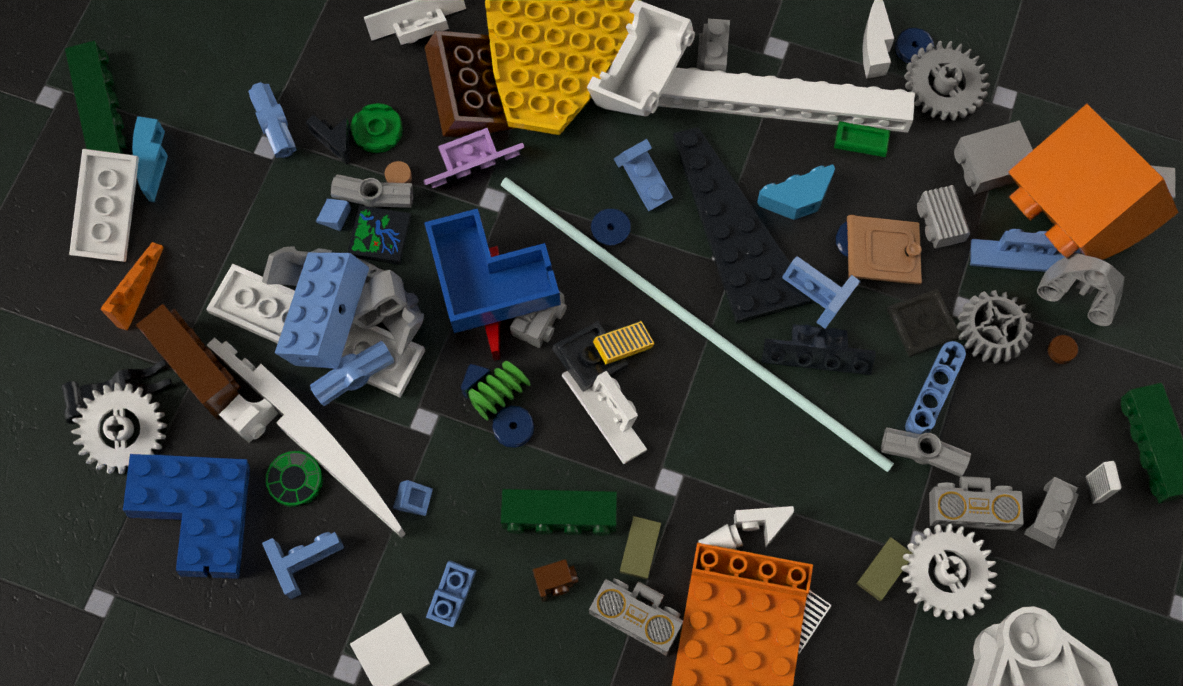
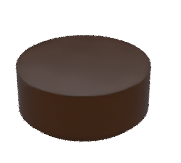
M1067 335L1055 337L1048 345L1050 358L1059 364L1071 362L1078 353L1077 343Z

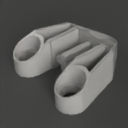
M1073 253L1067 259L1064 257L1054 263L1044 273L1037 293L1044 300L1058 301L1065 292H1068L1075 280L1078 279L1080 281L1077 283L1076 288L1080 289V295L1091 294L1095 288L1099 289L1088 312L1089 320L1099 326H1109L1120 304L1125 277L1112 265L1101 259Z

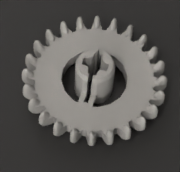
M942 41L937 43L935 49L932 47V43H929L926 52L924 48H920L918 56L914 54L911 62L906 66L908 72L904 75L908 81L905 84L906 89L912 90L911 92L915 93L914 98L917 99L914 103L915 106L922 105V112L931 111V117L933 118L940 114L941 120H945L947 115H949L953 121L956 120L957 116L966 118L968 113L973 114L976 111V107L982 106L983 99L988 95V92L985 90L988 89L990 84L988 82L983 83L989 74H980L985 68V64L981 66L975 65L979 60V55L969 59L972 49L962 54V44H959L955 50H952V41L947 44L945 49L942 47ZM929 73L935 78L933 81L935 91L941 95H950L951 97L939 96L932 90L928 80ZM961 79H963L964 84L963 91L958 87Z

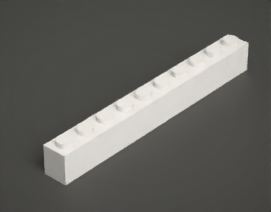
M675 68L659 97L658 106L838 125L839 121L908 133L913 122L915 93L902 89L885 90L874 86L866 88L856 87L852 84H829L825 81L808 82L798 78L789 80L780 79L775 76H752L748 73L732 74L721 70L703 71L698 68Z

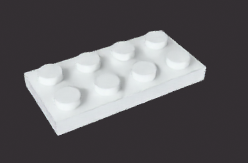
M82 149L69 255L126 262L139 163L138 156Z

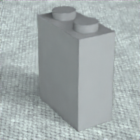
M1019 120L961 137L954 150L956 161L959 164L961 163L966 184L971 186L974 194L1015 183L1008 171L1033 151Z

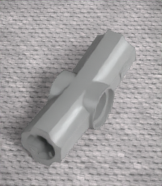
M337 174L331 184V197L380 209L382 207L411 208L413 204L412 183H383L375 178L361 180ZM371 192H378L373 197L367 196Z
M888 427L885 429L881 445L882 453L910 458L919 464H930L959 477L963 476L971 456L969 452L940 441L932 433L916 434ZM920 444H927L931 448L932 453H924L920 448Z

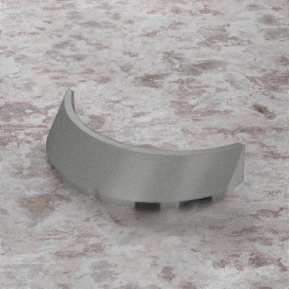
M283 247L271 253L268 257L262 282L267 285L297 286L308 252L297 251L295 247ZM318 248L311 253H331V250ZM359 259L369 267L365 283H369L375 275L385 271L367 261ZM405 290L406 306L393 315L385 316L381 321L393 335L397 345V353L403 355L424 319V313H421L417 305L419 299L414 293H408Z

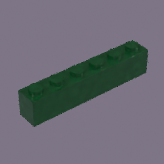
M95 40L65 48L86 149L126 154L125 151L129 150V146L120 130L124 128V124L120 114L116 112L119 102L115 92L111 90L114 80L111 72L106 68V64H109V58L105 49H100Z

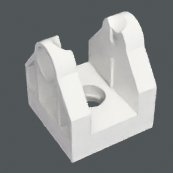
M1034 606L1022 607L1009 614L1000 624H993L981 631L975 639L973 648L975 661L967 686H1118L1108 661L1064 631L1055 617L1046 610Z

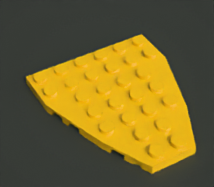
M485 0L493 73L508 126L560 135L592 98L587 89L592 77L601 79L599 76L601 72L607 73L629 34L626 26L628 23H633L634 14L630 13V8L635 0Z

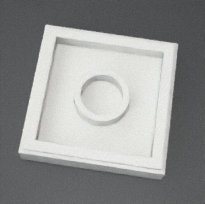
M401 613L350 643L373 686H396L430 665Z

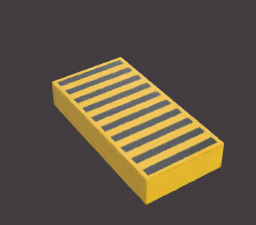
M642 321L595 337L593 341L605 364L651 349L654 345Z

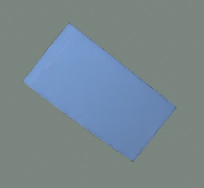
M451 560L448 561L439 588L435 590L426 618L454 627L477 570Z

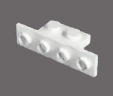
M413 0L365 16L364 20L371 40L396 33L400 44L403 45L414 43L420 38L433 35L435 31L449 29L445 16L464 10L466 6L464 0Z
M568 371L562 374L568 386L623 464L647 451V448L632 429V425L638 416L636 408L631 401L625 398L618 382L611 378L607 371L598 375L593 386L584 392Z

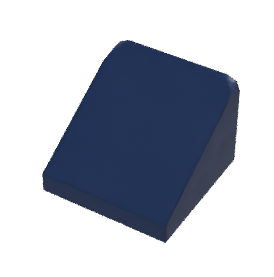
M473 364L468 366L461 386L465 398H469L468 391L470 389L478 391L477 383L483 382L486 384L485 377L491 375L489 369Z

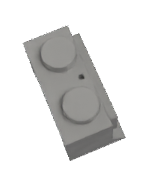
M708 18V24H704L703 33L699 34L698 69L726 72L730 20Z
M1056 477L1044 486L1043 490L1047 494L1042 506L1037 510L1035 523L1027 528L1024 535L1053 549L1064 532L1079 496L1076 493L1077 487Z

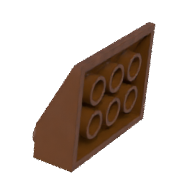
M435 31L425 46V52L443 136L464 137L488 128L489 133L514 129L515 127L508 126L495 82L489 35Z

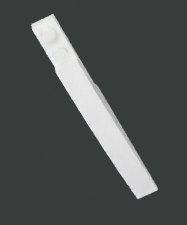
M213 338L207 344L216 357L263 399L265 398L282 415L276 423L284 433L310 454L324 469L401 538L405 535V532L362 471L328 430L288 388L262 364L255 368L246 358L242 361L235 356L237 351L227 341L221 344L216 338Z

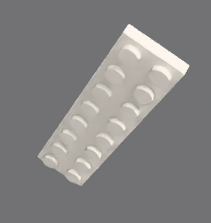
M232 264L206 310L216 317L278 344L295 291L280 284L267 285L262 282V276ZM352 322L342 357L348 354L357 355L376 343L383 341L393 357L394 363L370 376L367 383L401 398L425 352V348L411 341L403 355L397 353V345L391 332L377 326L362 329Z

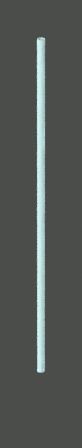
M508 178L502 181L501 186L883 470L888 472L894 463L513 181Z

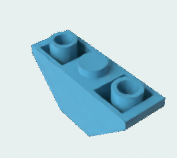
M833 164L827 167L818 166L805 175H793L785 182L777 185L775 183L768 184L759 191L757 203L762 208L793 220L815 213L821 206L832 180L835 167Z

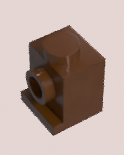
M566 559L532 569L542 602L547 601V594L552 593L553 597L569 592L568 588L573 587L574 583L579 582L574 565L568 567Z

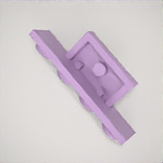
M488 128L440 145L438 148L447 172L423 180L424 184L431 183L432 188L447 183L446 177L455 174L458 179L471 174L470 168L480 165L481 169L495 165L494 159L503 155L505 160L520 155L519 149L524 148V144L520 143L496 152Z

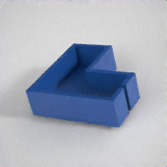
M478 209L424 222L454 333L561 305L559 289L545 243L491 257Z
M130 454L123 511L129 518L181 520L176 571L181 577L207 578L208 572L205 567H209V573L213 578L239 579L250 466L247 459Z

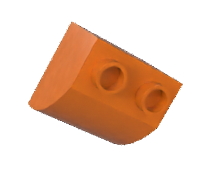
M1088 104L1083 106L1008 171L1019 187L1009 198L1030 221L1041 212L1047 216L1054 226L1044 235L1066 259L1077 250L1083 255L1101 260L1109 258L1141 241L1179 213L1164 178Z

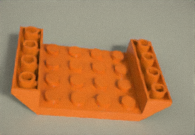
M697 543L672 686H793L806 597L809 594L813 564Z

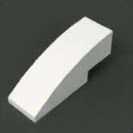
M874 0L864 33L863 65L866 79L885 76L891 63L888 52H890L894 36L883 0Z

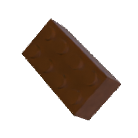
M162 304L137 323L136 326L205 408L218 420L221 418L219 414L240 395L238 391L241 387L196 333L187 325L175 309L169 312L164 304Z

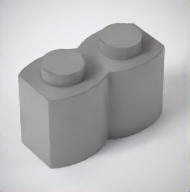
M386 270L375 275L369 283H365L357 304L353 323L362 329L371 328L380 323L385 316L393 315L402 310L407 304L402 278L393 271Z

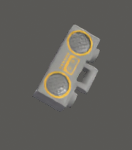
M960 476L959 488H955L954 483L945 482L939 483L938 487H934L929 492L930 526L940 524L941 527H946L948 524H952L953 527L958 528L963 526L964 528L1016 531L1023 525L1022 492L1013 491L1011 486H996L995 490H991L990 478ZM968 488L982 489V492L968 491Z
M615 578L612 582L605 579L589 608V614L666 656L683 625V620L679 619L681 614L667 606L663 610L659 608L664 595L639 581L631 593L627 591L629 586ZM638 595L653 602L652 606L650 607L637 600Z

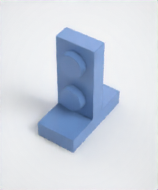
M646 139L615 157L614 161L618 168L621 166L625 168L644 205L650 211L673 197L647 152L652 147Z
M798 256L791 262L782 277L825 308V311L816 322L825 329L860 282V280L851 275L843 287H840Z
M326 532L317 536L314 539L315 542L306 547L304 545L294 547L288 551L287 556H284L279 543L273 538L262 543L283 592L288 598L293 599L301 595L293 573L344 548L340 537L335 532L332 534Z

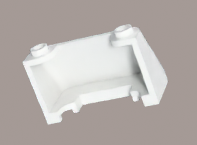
M635 0L630 8V13L634 14L633 23H628L626 26L629 34L608 72L602 71L599 75L601 79L592 77L587 89L595 105L603 109L648 116L656 111L659 97L686 47L692 44L695 32L693 31L690 19Z

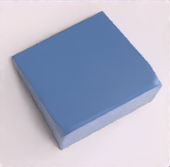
M327 199L316 222L341 231L351 211L349 202Z
M409 480L400 482L393 508L399 511L426 516L433 488Z

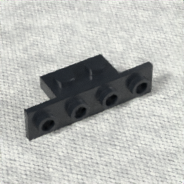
M793 324L791 341L765 338L761 363L871 375L876 351L848 348L847 330Z

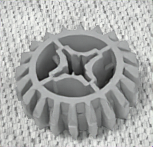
M996 290L992 291L990 295L985 291L981 292L979 298L977 296L971 297L970 303H965L962 307L963 312H960L958 315V320L961 322L958 323L957 330L962 331L959 335V340H967L964 349L972 347L974 349L973 357L980 353L983 355V362L987 361L989 357L992 358L994 364L998 363L1001 358L1004 362H1008L1011 356L1017 358L1021 351L1028 347L1027 341H1030L1033 334L1029 331L1033 329V323L1027 322L1031 318V313H1023V310L1026 308L1025 304L1018 306L1016 304L1017 297H1013L1011 300L1007 299V292H1003L1000 297ZM982 311L984 315L982 317L983 322L980 326L976 327L975 314ZM1014 326V340L1008 343L1006 339L1008 336L1007 331L1010 327Z

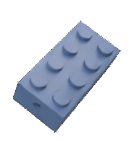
M308 252L275 354L295 366L338 369L369 267L351 253Z

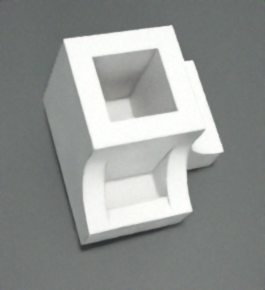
M238 395L219 415L240 436L250 443L265 432L266 426L274 419L278 412L265 398L260 402L251 403Z

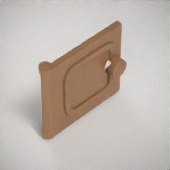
M855 215L847 216L848 279L853 275L857 279L919 285L922 283L920 254L922 249L920 246L918 222Z

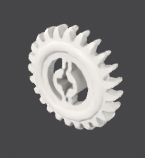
M115 383L113 392L109 386L104 385L103 395L93 390L94 401L89 398L83 399L88 408L78 407L76 409L83 417L72 419L73 422L81 425L80 428L71 431L73 434L81 435V438L73 442L74 445H84V448L78 454H90L86 461L87 464L97 460L96 470H101L107 465L108 474H112L116 466L119 474H124L126 466L129 465L130 454L154 455L152 449H162L157 439L166 438L164 434L159 432L160 429L167 427V424L159 422V419L164 417L165 413L155 412L160 403L150 404L152 394L149 393L142 397V387H138L133 393L132 385L129 383L126 384L124 391L119 383ZM125 409L133 412L140 423V434L135 443L127 447L126 440L133 435L134 425L130 419L125 417ZM111 410H113L114 416L106 419L103 431L107 438L115 440V449L106 445L100 434L101 421ZM118 424L124 426V430L119 431V433L113 431V427L118 426Z
M938 524L934 527V534L929 528H926L924 530V538L919 534L915 536L917 545L913 543L907 545L909 551L913 553L903 555V558L909 561V565L901 567L904 572L909 573V576L903 578V582L911 583L912 585L907 590V593L917 594L914 599L916 604L924 601L923 610L925 612L933 607L935 617H939L943 611L947 620L952 618L953 612L958 619L964 618L963 610L972 616L975 614L973 606L978 609H982L985 606L980 599L989 600L992 598L985 589L992 590L996 588L995 584L988 581V579L998 575L995 572L988 571V568L995 565L996 562L985 560V557L991 553V550H980L984 540L976 543L972 542L975 532H971L964 537L963 526L953 533L952 524H948L944 532L941 529V525ZM944 551L953 552L962 559L956 556L947 557ZM932 557H934L937 563L934 568L935 579L940 584L949 586L953 593L938 589L931 581L928 569ZM952 567L955 572L948 574L946 569ZM968 569V581L965 587H963L961 580L965 577Z

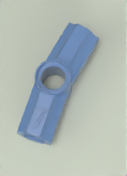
M262 82L254 84L248 93L254 109H256L255 114L263 134H266L276 158L291 156L297 149L288 130V123L281 105L277 104L269 84H263Z
M380 341L357 355L348 354L343 356L338 369L334 368L310 385L311 390L319 402L325 406L347 390L353 391L365 385L369 381L370 376L393 364L394 359L383 341Z

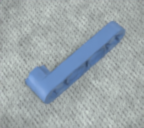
M955 341L947 342L939 351L906 421L905 428L907 432L916 434L929 433L935 426L936 419L966 356L965 349L960 343ZM954 350L956 357L952 360L950 366L944 365L949 357L948 353ZM934 373H945L948 376V383L944 385L938 384L934 380ZM926 395L934 396L938 403L937 407H926L923 403V397ZM921 415L925 417L922 423L923 427L916 424Z

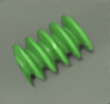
M508 361L502 363L503 370L496 368L493 371L495 377L491 375L485 377L486 384L483 382L477 383L478 392L474 389L468 391L471 403L487 421L489 420L486 414L487 410L496 414V403L502 407L506 406L503 400L504 396L513 400V389L522 393L521 382L530 386V382L523 372Z

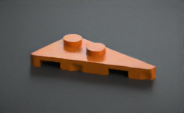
M152 242L102 305L101 310L118 328L128 331L164 247L162 245Z

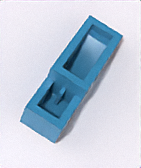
M137 116L132 146L133 155L139 157L137 180L146 198L150 202H154L168 158L167 153L161 146L165 131L157 119Z

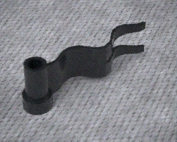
M164 359L146 369L120 370L110 380L102 383L87 384L80 387L76 381L64 383L61 387L66 405L64 410L66 423L77 424L72 419L83 417L76 409L78 407L88 408L83 399L89 398L94 401L93 390L103 395L104 385L109 386L113 392L115 383H119L124 391L126 384H128L126 381L151 377L166 366L167 361ZM169 378L149 385L129 384L132 385L133 393L138 387H142L143 394H151L171 385L172 382Z

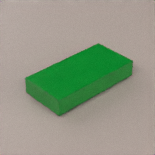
M839 121L834 148L886 157L891 130Z

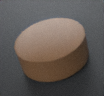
M401 161L389 164L385 169L387 183H410L412 179L410 167Z

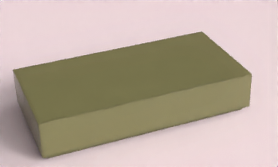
M633 516L620 573L648 580L661 523Z
M890 537L856 584L881 601L902 573L901 567L909 563V561L903 558V555L913 553Z

